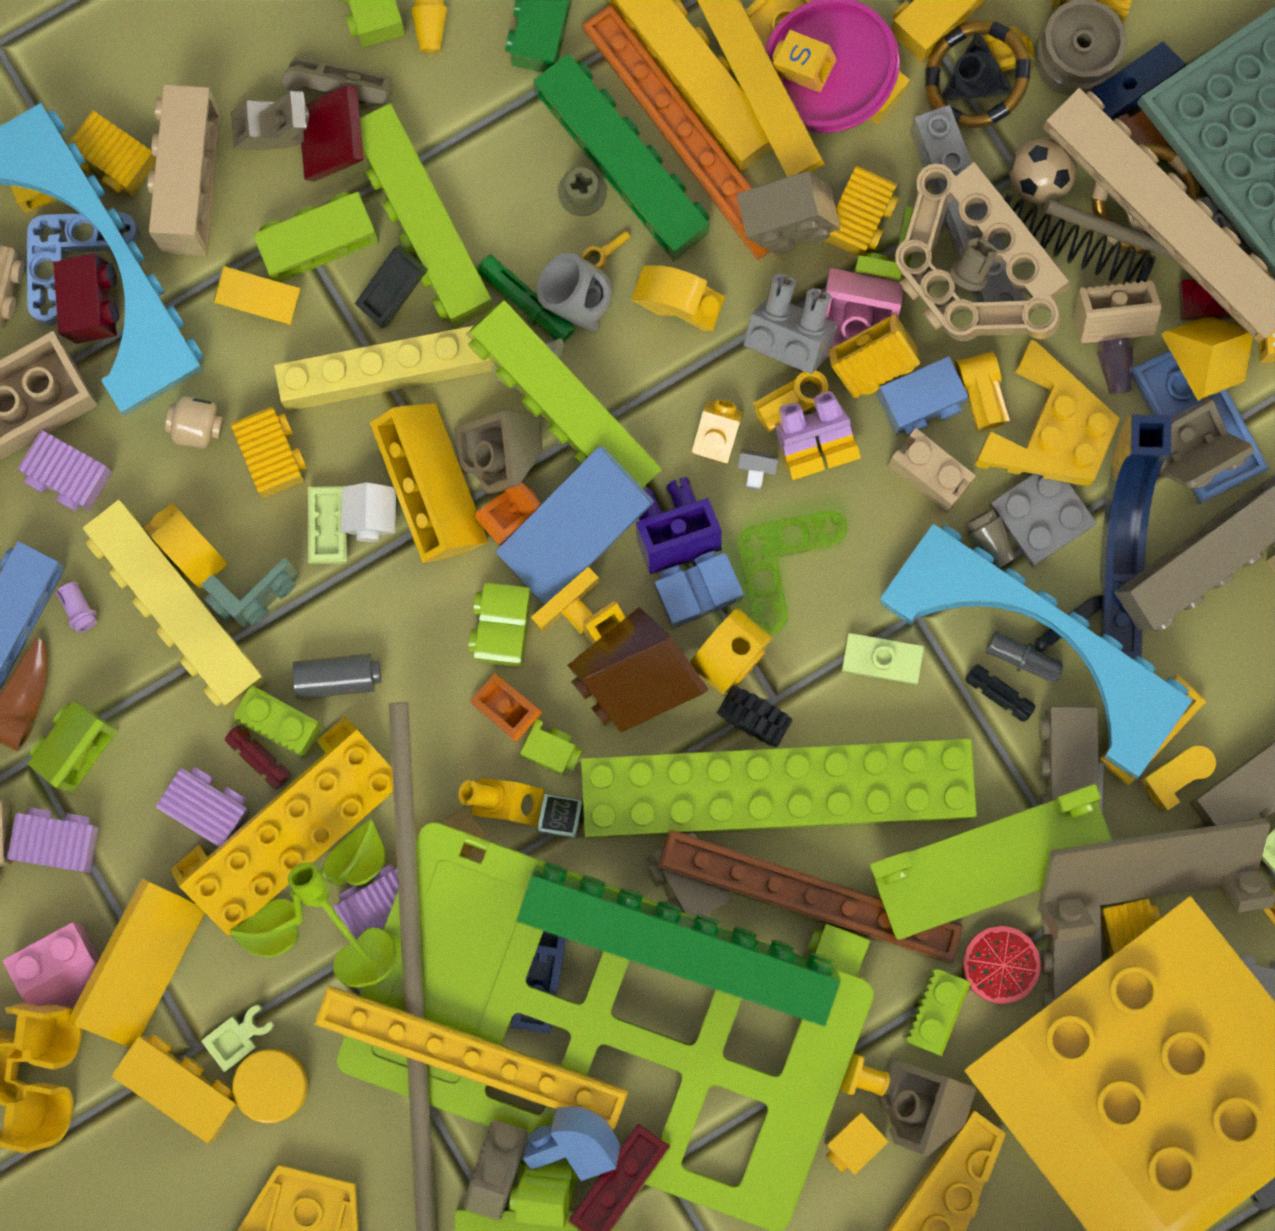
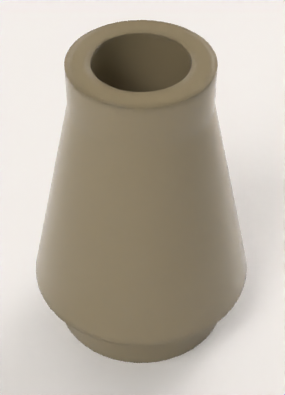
M993 509L982 513L966 523L970 530L968 536L979 548L989 553L995 559L992 563L999 568L1016 558L1011 549L1001 515L997 516Z

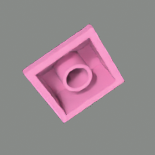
M830 268L825 292L831 295V300L828 304L825 318L838 323L832 348L894 314L899 318L903 297V288L899 283L900 281Z
M72 922L2 961L20 996L26 1003L37 1006L54 1004L74 1008L100 957L83 924Z

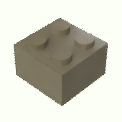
M809 171L737 194L746 238L769 251H773L775 254L791 251L795 248V243L808 240V242L826 240L830 237V232L841 229L831 186Z

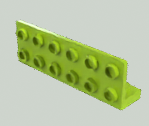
M1096 784L914 851H906L870 864L871 872L896 939L901 940L1041 890L1049 854L1052 850L1113 841L1098 804L1101 796Z

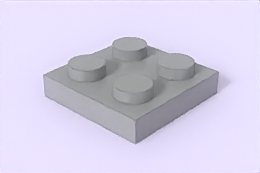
M1039 474L1031 475L989 504L997 516L1001 515L1006 531L1031 567H1034L1097 524L1069 483L1043 479L1042 475Z

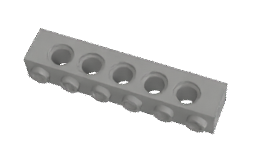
M950 105L914 117L910 134L923 168L930 164H942L957 176L972 164ZM943 179L931 181L930 186L933 194L942 193L947 187V182ZM954 200L949 203L944 223L958 260H960L969 240L978 239L979 241V239H982L980 233H974L965 228L959 214L958 205ZM981 204L974 205L968 210L967 217L974 221L981 220L986 216L988 208ZM1000 235L994 236L990 244L996 250H1004ZM993 261L988 271L989 280L985 288L980 291H971L974 302L1025 301L1022 292L1017 291L1011 286L1006 274V266L1003 262Z

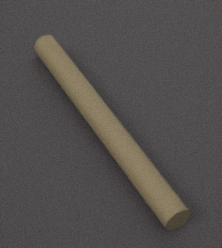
M1050 198L1044 204L1043 212L1175 260L1151 235Z

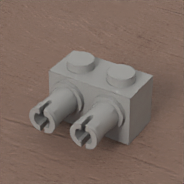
M776 274L771 280L769 296L751 314L744 346L804 372L813 374L829 356V349L832 348L838 323L825 318L831 295L824 292L822 298L819 299L821 290L816 288L809 289L806 293L804 308L802 309L790 304L796 287V280L790 277L786 285L787 275Z

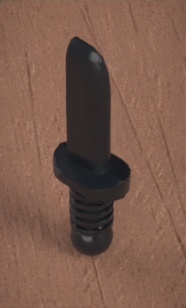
M1102 595L1089 598L1072 612L1079 614L1087 620L1102 608ZM1049 628L1042 633V636L1035 639L1034 645L1039 651H1045L1062 637Z

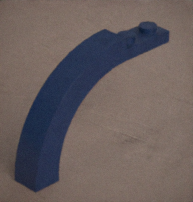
M1131 414L1127 418L1116 445L1107 490L1100 568V582H1103L1101 637L1103 634H1107L1123 645L1121 652L1132 659H1135L1136 656L1142 657V630L1136 628L1114 591L1144 570L1147 529L1154 488L1164 461L1171 456L1172 416Z

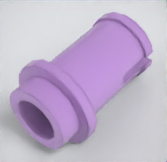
M78 582L65 584L55 592L70 619L68 622L70 628H74L77 633H82L93 628L98 623L96 620L97 612L90 609L79 588Z

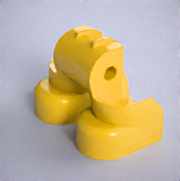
M24 1002L4 1007L6 1013L17 1014L15 1032L0 1029V1105L6 1106L3 1130L0 1131L1 1148L27 1154L53 1146L65 1136L73 1115L71 1091L64 1086L44 1082L27 1084L17 1079L20 1062L28 1061L31 1065L53 1070L65 1067L72 1062L81 1046L83 1029L67 1021L73 1008L54 1004L37 1006Z

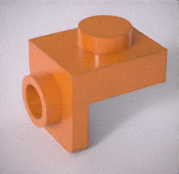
M521 482L519 486L507 489L480 508L474 517L495 542L500 545L541 506V503L538 501L534 491Z

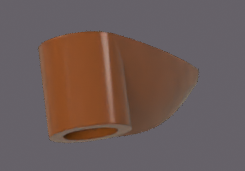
M37 637L0 695V743L15 751H19L23 747L33 729L34 720L46 684V643Z

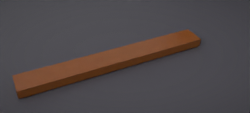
M673 830L667 831L657 869L948 964L954 962L963 925L948 922L898 940L894 935L881 898Z

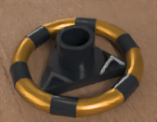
M988 20L970 21L952 29L936 44L925 68V88L928 99L935 110L948 106L949 104L945 100L1007 96L1004 101L981 114H965L950 106L958 127L965 128L990 126L1010 115L1023 99L1030 80V59L1021 38L1012 29L996 21ZM981 34H988L1006 43L1012 50L1016 60L1013 88ZM974 35L964 55L957 61L955 71L941 94L939 88L940 66L945 55L952 47L967 37Z

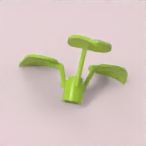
M370 819L343 839L328 855L323 868L317 869L310 862L300 863L295 866L288 876V883L293 889L290 895L294 903L287 899H276L268 902L254 916L248 917L243 923L230 929V933L236 942L247 952L264 958L276 957L287 952L296 944L299 938L296 926L303 922L302 901L306 906H322L350 942L349 945L343 947L337 953L333 963L334 974L342 984L349 987H364L376 984L386 978L396 961L395 943L389 934L382 929L372 927L365 930L356 939L327 902L330 896V885L328 882L336 886H342L346 881L350 885L359 886L373 879L383 868L386 860V850L374 822Z

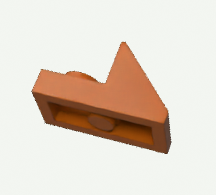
M495 673L469 701L513 742H516L543 713Z

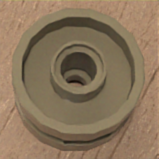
M1072 0L1059 6L1050 16L1045 28L1038 37L1034 49L1035 67L1042 80L1055 91L1071 96L1080 88L1086 94L1105 82L1121 61L1127 45L1125 27L1118 14L1104 3L1095 0Z

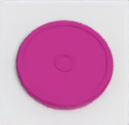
M814 0L789 13L774 29L765 47L772 62H774L773 54L777 44L781 40H785L789 30L830 45L837 59L821 93L781 78L808 131L832 133L853 128L872 117L884 105L892 93L900 66L898 44L888 24L878 13L865 4L855 0Z

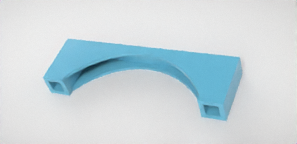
M39 103L0 126V184L36 190L60 200L86 217L100 231L109 244L122 276L125 294V320L117 357L110 374L101 379L119 411L126 416L202 371L203 368L198 361L203 359L204 356L193 338L188 341L184 339L179 328L185 324L174 306L172 305L167 309L159 296L165 293L154 273L148 276L144 273L139 263L144 261L145 258L134 240L126 243L120 230L125 228V225L114 207L108 211L104 207L100 198L106 194L96 177L92 175L87 178L80 165L86 161L76 144L73 142L67 145L60 133L66 130L56 111L53 109L47 112L43 105Z
M932 524L881 596L880 604L911 626L917 618L934 612L959 607L979 606L1017 612L1035 619L1052 629L1079 654L1090 670L1099 689L1105 708L1109 737V751L1104 758L1137 780L1193 701L1186 696L1189 690L1172 678H1169L1166 682L1155 675L1154 671L1156 668L1142 657L1136 656L1133 660L1121 652L1123 645L1107 634H1103L1102 637L1096 635L1088 629L1091 624L1079 614L1071 612L1068 616L1056 607L1059 602L1048 593L1039 590L1036 594L1024 586L1026 579L1014 570L1007 568L1004 572L993 565L992 562L995 559L983 549L975 546L971 550L960 541L963 537L949 526L943 525L940 529Z

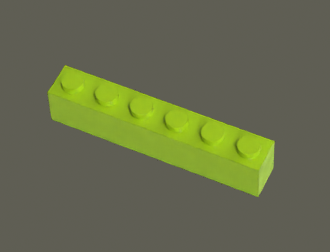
M391 103L361 117L363 155L371 167L366 169L365 172L374 190L376 191L381 188L387 198L386 201L382 202V206L391 223L398 220L404 232L398 235L404 249L410 254L415 253L418 261L428 269L421 279V283L424 288L432 286L437 296L436 299L432 300V303L441 321L448 318L451 326L455 328L490 311L493 308L491 297Z
M505 300L494 306L466 333L471 339L468 343L471 350L481 360L484 361L488 357L498 369L494 373L499 380L509 389L515 386L525 396L521 400L522 404L535 417L541 414L551 424L547 430L561 445H564L566 442L569 443L577 452L573 457L579 465L599 446H604L642 488L662 470Z

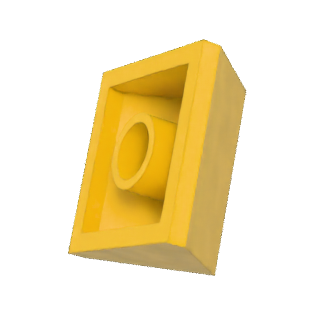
M1204 317L1169 329L1161 334L1198 401L1238 386L1246 381L1253 337L1243 327L1214 317Z

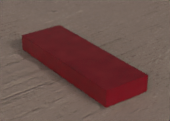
M637 1123L620 1147L616 1169L602 1173L569 1218L568 1223L579 1231H612L670 1150V1145Z

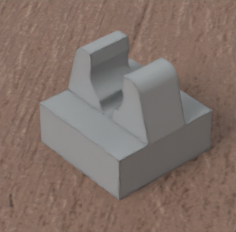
M741 449L738 468L748 470L746 488L761 491L764 473L776 474L777 455Z

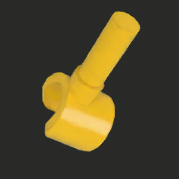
M625 230L601 248L596 246L588 247L583 252L582 258L587 260L592 254H600V261L594 266L603 270L607 264V257L631 237Z

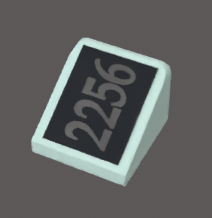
M544 794L537 832L576 839L582 800Z

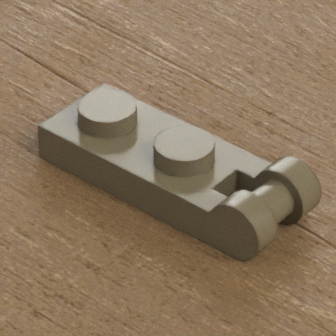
M297 56L291 60L288 69L282 77V82L290 91H299L301 88L307 87L320 90L324 95L344 86L356 87L358 101L365 105L374 106L378 104L385 105L392 89L393 77Z

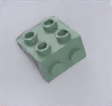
M284 558L240 601L213 574L201 586L209 593L204 600L225 621L232 616L245 629L249 624L252 626L259 624L269 613L267 607L277 597L283 599L295 588L297 583L294 580L297 578L298 573L291 563Z

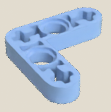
M117 212L126 228L130 230V232L123 234L126 243L132 240L136 243L140 234L137 224L128 214ZM80 213L40 215L32 219L28 225L27 306L32 317L42 325L56 324L57 310L55 290L50 289L55 288L54 275L49 279L38 278L36 274L38 265L44 261L64 260L65 252L112 251L106 240L101 241L102 234ZM83 223L92 225L94 231L89 240L81 242L74 239V230L78 225ZM66 224L65 234L67 242H64V238L60 234L49 235L46 242L37 235L44 232V226H49L53 232H64L62 225ZM37 287L48 289V298L55 305V308H49L48 315H44L37 308L44 305L45 293L41 289L36 290Z

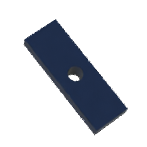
M1161 42L1090 92L1101 100L1105 107L1102 111L1113 121L1115 118H1119L1137 107V101L1141 96L1186 67V63L1164 42Z

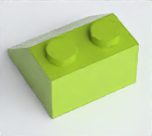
M73 701L70 706L64 705L53 719L55 727L47 738L42 736L37 740L30 751L32 758L28 762L32 769L54 787L72 794L118 732L113 726L76 701Z

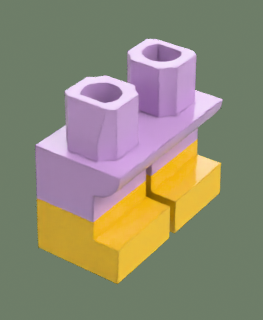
M831 391L816 395L813 398L816 412L805 416L799 403H791L779 408L780 424L775 425L783 465L792 481L824 471L823 460L830 469L861 459L858 445L854 440L850 427V418Z

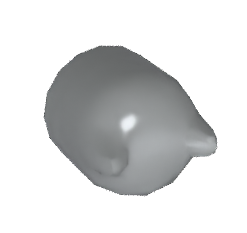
M570 252L563 253L553 258L543 269L537 285L538 301L545 309L564 320L590 332L598 331L600 328L598 320L605 314L611 304L613 282L601 269L580 256Z

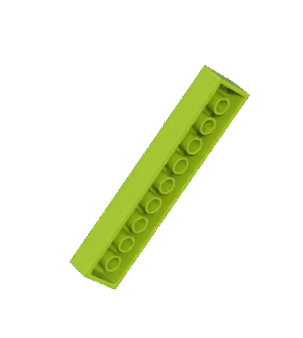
M971 739L581 759L586 840L665 836L669 830L683 834H690L692 832L694 834L957 821L971 820L977 817Z

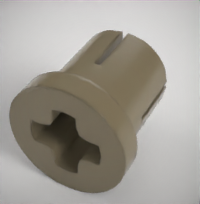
M978 239L969 240L960 260L955 261L950 269L952 280L960 287L970 291L984 289L989 280L988 271L997 255L994 246L982 239H979V241Z

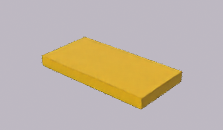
M142 878L67 1021L74 1026L131 1048L136 1039L143 1034L205 913L195 902Z

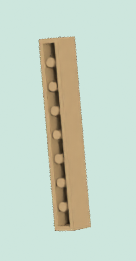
M1078 88L1046 120L1043 129L1258 343L1267 338L1275 330V282L1265 273L1268 271L1265 263L1254 254L1248 256L1238 246L1241 241L1237 235L1227 227L1221 229L1211 219L1213 217L1212 211L1202 201L1197 199L1194 202L1184 192L1186 189L1184 183L1171 172L1167 175L1157 165L1159 162L1157 156L1144 145L1139 147L1130 138L1132 133L1122 121L1117 118L1112 121L1102 111L1105 107L1095 94L1090 91L1085 94Z

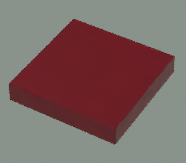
M344 86L305 104L309 111L307 129L303 131L304 142L301 143L304 180L315 182L364 161L356 87Z

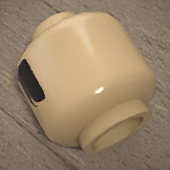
M182 396L176 404L170 403L166 417L165 432L170 433L171 439L175 444L205 449L211 444L212 438L220 439L224 417L217 416V407L214 402Z

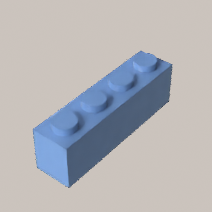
M17 541L14 549L9 548L0 563V568H2L0 573V690L66 570V567L60 562Z

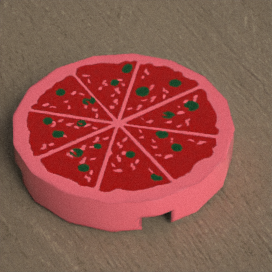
M997 926L986 928L973 936L965 949L962 969L964 979L971 982L969 987L972 992L985 1001L1006 1004L1017 1002L1032 991L1039 979L1041 962L1039 951L1031 938L1019 929Z

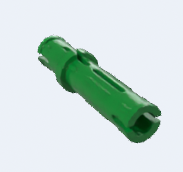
M490 254L477 267L478 274L528 316L527 321L533 326L537 324L559 345L564 344L571 337L576 327L545 309L538 301L537 294L502 265L495 256Z

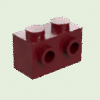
M95 253L54 261L58 334L75 344L117 336L116 323L119 321V310L114 301V286L116 285L117 278L112 264Z

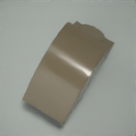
M289 91L274 103L246 100L231 111L234 148L269 150L288 148L304 142L303 131L307 129L309 111L307 106H305L304 92Z

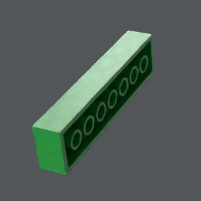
M545 862L544 867L535 866L516 922L824 1027L826 1026L841 983L837 968L831 965L833 960L811 952L808 958L798 955L794 952L795 947L778 940H772L770 945L756 940L757 934L740 927H734L733 932L719 928L718 920L702 914H696L695 919L681 915L680 907L667 902L659 901L657 906L643 902L642 894L629 889L621 888L619 893L605 889L606 883L591 876L583 875L582 880L567 876L568 870L553 863Z

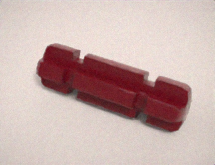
M238 725L230 730L224 739L225 742L234 751L239 749L241 751L239 756L260 776L265 774L267 776L265 781L274 789H279L289 780L291 773L282 764L277 766L275 764L277 759L255 738L251 741L249 739L251 734L242 726Z

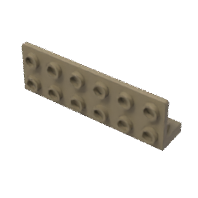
M1266 818L1052 850L1048 858L1038 910L1056 942L1093 936L1096 924L1086 907L1221 887L1237 913L1271 908L1275 901V894L1258 870L1270 823Z

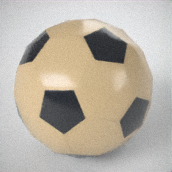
M1049 137L1034 138L1025 142L1015 152L1009 170L1011 184L1017 194L1026 201L1037 205H1044L1048 198L1060 201L1071 191L1077 174L1076 161L1054 139Z

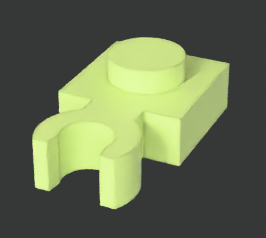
M261 1005L251 1007L247 1011L242 1024L238 1022L235 1016H232L201 1040L224 1072L230 1070L258 1048L251 1039L252 1037L268 1034L275 1027L273 1021H270L262 1028L254 1023L255 1015L263 1010Z

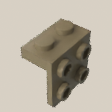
M1206 397L1172 417L1171 456L1164 461L1159 474L1186 488L1198 489L1211 483L1213 477L1222 471L1235 469L1246 462V458L1255 451L1251 443L1227 433L1214 400Z

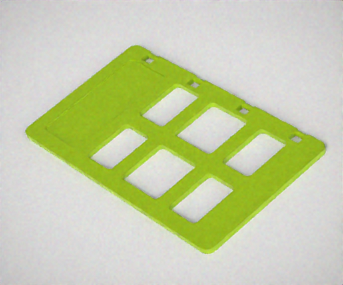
M429 822L424 825L416 840L425 1019L502 1045L512 1016L516 1013H521L569 1031L571 1040L561 1064L562 1067L587 1075L597 1048L605 1044L680 1072L682 1080L660 1137L661 1140L670 1145V1150L645 1185L769 1231L785 1229L791 1221L872 1004L874 992L871 984L861 977L837 969L841 983L826 1026L824 1027L801 1019L781 1073L778 1075L766 1073L728 1059L723 1055V1049L742 998L715 990L697 1040L694 1043L688 1044L622 1020L612 1014L611 1009L630 961L628 959L603 951L586 999L581 1003H576L530 986L526 982V977L543 930L516 922L535 866L544 867L546 861L481 839L440 822ZM464 843L486 851L482 863L460 855ZM568 870L566 874L567 876L579 880H582L583 875ZM605 884V889L617 893L620 892L619 888ZM397 892L384 927V931L389 934L395 943L396 961L394 967L383 980L376 984L362 987L359 996L405 1011L399 893ZM646 898L642 899L643 902L657 906L658 904L657 902H654ZM680 911L681 915L695 919V916ZM718 926L719 928L733 932V930H730L722 926ZM344 1036L337 1056L338 1067L343 1073L409 1097L407 1057ZM427 1064L429 1105L488 1127L491 1121L498 1120L526 1129L529 1134L541 1126H552L556 1111L554 1108L546 1106L543 1112L535 1113L488 1095L485 1084ZM712 1086H719L765 1103L768 1107L743 1177L737 1185H730L687 1169L682 1165V1159L705 1097Z

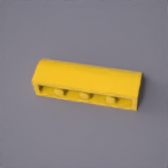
M429 403L393 407L371 421L372 431L422 563L452 558L488 543L484 528L474 517L477 510L437 404Z

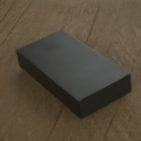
M401 245L396 246L357 299L355 305L378 326L385 328L393 320L428 269Z

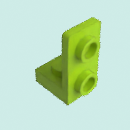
M906 205L897 248L906 239L914 210L912 206ZM867 253L866 256L858 255L854 273L900 281V278L903 277L896 264V260L894 262L888 261L887 256L878 253ZM909 255L906 260V265L909 268L911 265L912 255Z

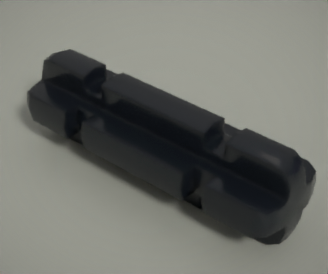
M975 664L966 675L965 681L975 689L981 688L983 690L982 694L1006 711L1008 709L1013 711L1011 715L1021 722L1027 721L1036 708L1035 704L1026 697L1020 698L1018 696L1019 692L995 675L993 677L989 676V671L980 664Z

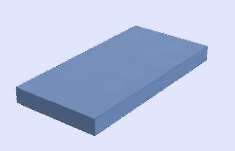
M1170 350L1131 368L1129 371L1151 415L1173 417L1199 402ZM1227 390L1208 398L1214 400L1227 433L1251 443L1255 452L1246 458V462L1235 469L1224 470L1215 475L1212 482L1198 489L1191 488L1199 504L1269 470Z
M599 446L495 552L545 605L588 566L590 567L655 501L604 446Z

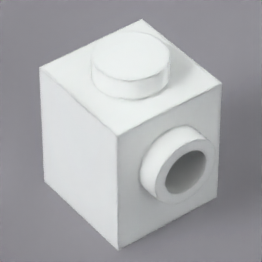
M368 482L342 487V533L356 535V540L361 542H378L379 536L395 533L397 514L394 487Z

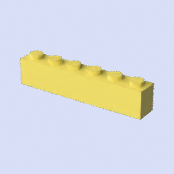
M473 326L274 365L281 403L287 412L495 371L498 368L488 357L484 361L481 360L468 346L471 339L466 333Z
M117 500L83 527V530L90 537L85 541V544L98 559H101L103 556L107 558L113 566L108 572L122 589L127 585L136 594V597L131 600L145 618L152 614L160 624L155 629L157 634L169 648L176 644L184 654L179 661L192 677L198 673L208 684L203 688V691L216 707L223 703L231 710L242 701L251 685L259 688L266 682V679L120 500Z

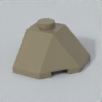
M503 410L455 427L459 465L467 473H473L481 481L479 486L489 494L519 486L543 451L539 416L535 417L530 412Z
M890 1057L886 1072L890 1074L889 1086L883 1096L878 1095L882 1109L887 1110L892 1124V1128L889 1130L893 1143L929 1156L965 1126L977 1088Z

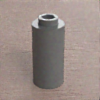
M370 653L293 661V683L296 698L300 700L374 692L375 684L381 683L379 660L372 661Z

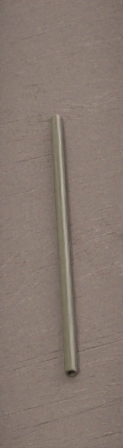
M397 702L389 703L404 1008L405 1012L425 1018L409 703ZM407 1057L416 1231H436L428 1067L425 1063Z

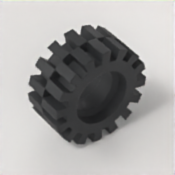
M738 686L730 688L717 711L721 718L733 724L734 727L776 748L793 721L788 714L780 711L781 709L769 704L770 702L762 700L757 695L751 694Z

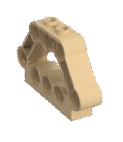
M975 162L957 176L942 164H930L924 167L916 180L919 193L906 239L898 246L895 254L896 264L904 277L899 283L912 300L920 297L927 306V309L922 313L935 330L942 326L953 339L961 342L970 341L980 335L1028 334L1036 339H1046L1052 336L1060 325L1059 309L1054 300L1070 289L1069 280ZM934 179H943L947 182L946 189L940 194L934 195L927 191L928 184ZM953 200L959 207V214L965 228L971 232L980 233L982 240L991 243L992 238L998 234H1006L1011 238V243L1006 249L996 250L997 255L994 261L1004 263L1011 286L1017 291L1026 292L1030 296V300L970 302L958 297L955 282L947 271L934 267L933 257L949 203ZM981 204L988 208L986 216L981 220L974 221L967 217L968 210L974 205ZM914 252L924 253L926 260L921 267L912 269L906 265L907 257ZM1023 263L1031 264L1035 268L1034 275L1027 280L1017 279L1013 273L1018 265ZM938 281L946 282L949 285V291L944 297L933 298L929 295L930 287ZM1043 308L1051 313L1049 322L1043 326L1033 325L1029 320L1031 313L1036 309ZM960 311H967L973 315L971 324L965 328H957L952 324L953 317Z

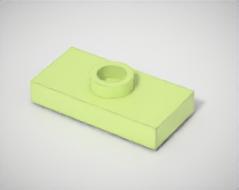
M345 486L308 487L309 564H348V533L341 532L342 487Z
M848 633L841 672L918 685L924 646Z

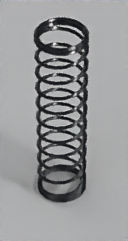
M1009 193L1005 195L1004 200L1008 205H1010L1013 195H1009ZM1020 199L1013 208L1015 213L1019 207L1017 214L1019 219L1024 206L1023 199ZM1034 205L1030 209V211L1023 220V223L1026 224L1029 217L1033 213L1032 220L1029 226L1030 233H1032V229L1036 220L1038 212L1037 205ZM1049 214L1043 216L1032 234L1035 238L1047 218L1040 242L1042 248L1045 249L1061 224L1053 252V257L1055 258L1060 254L1075 230L1067 257L1068 264L1073 261L1084 241L1089 236L1081 263V270L1086 268L1104 240L1095 269V276L1100 274L1118 245L1108 279L1109 282L1113 281L1121 266L1132 252L1123 285L1126 282H1130L1145 258L1146 260L1136 282L1139 283L1141 280L1146 282L1156 260L1155 256L1145 253L1130 273L1136 252L1135 248L1131 247L1116 268L1122 246L1121 242L1117 241L1116 245L1112 246L1102 262L1108 240L1106 235L1099 239L1088 256L1094 234L1093 230L1086 232L1073 252L1080 226L1074 224L1060 245L1066 221L1059 219L1046 239L1052 217Z

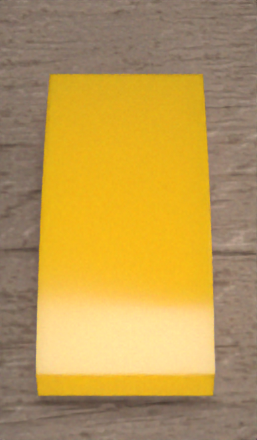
M223 266L213 303L291 325L301 288Z

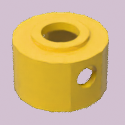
M736 608L712 633L690 663L704 681L724 696L732 686H738L759 663L766 653L764 650L770 644L773 637L743 611Z

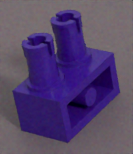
M686 477L679 478L681 484L679 487L676 480L669 482L666 486L675 509L661 513L653 490H644L655 502L639 517V521H636L637 543L649 574L692 561L708 552L722 551V530L709 498L696 501L690 481Z

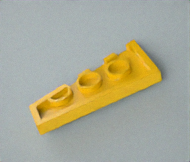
M971 1109L965 1126L950 1138L886 1231H967L971 1218L976 1214L980 1203L978 1202L985 1182L989 1180L1006 1133Z

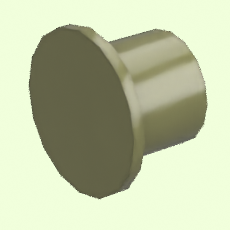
M585 167L575 168L567 173L560 182L558 188L559 201L563 208L571 214L577 216L591 215L597 212L604 204L606 198L605 183L594 171Z

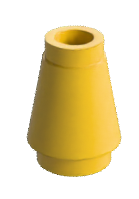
M414 0L411 13L419 52L421 53L441 52L448 10L444 6V0Z

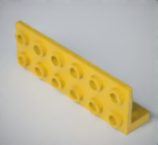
M346 716L342 717L316 740L325 751V754L212 854L209 855L198 844L170 869L178 886L227 936H231L230 929L240 925L248 917L254 916L289 885L288 876L295 866L304 862H315L393 792L392 767Z

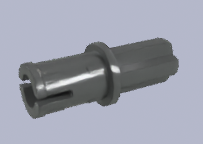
M998 631L994 633L986 650V654L993 655L1016 666V671L1020 672L1023 669L1051 683H1055L1063 670L1062 662L1032 649L1031 643H1028L1026 646L1000 634Z

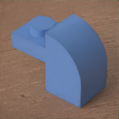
M561 1107L555 1111L552 1126H541L529 1134L523 1159L529 1168L533 1170L566 1158L579 1179L583 1181L616 1169L621 1143L608 1123L597 1113L582 1107Z

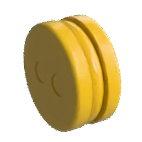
M280 1049L260 1050L245 1058L237 1068L233 1078V1096L239 1109L250 1119L260 1123L280 1122L293 1116L303 1106L309 1090L308 1075L301 1061L293 1054Z

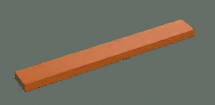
M612 4L582 24L584 33L757 261L772 252L746 238L737 194L750 190L752 187Z

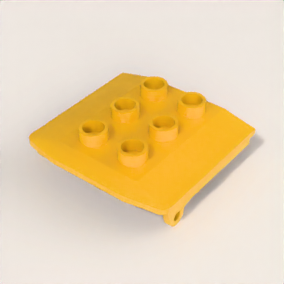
M1191 896L1179 903L1174 909L964 1069L1087 1231H1205L1275 1178V1001Z

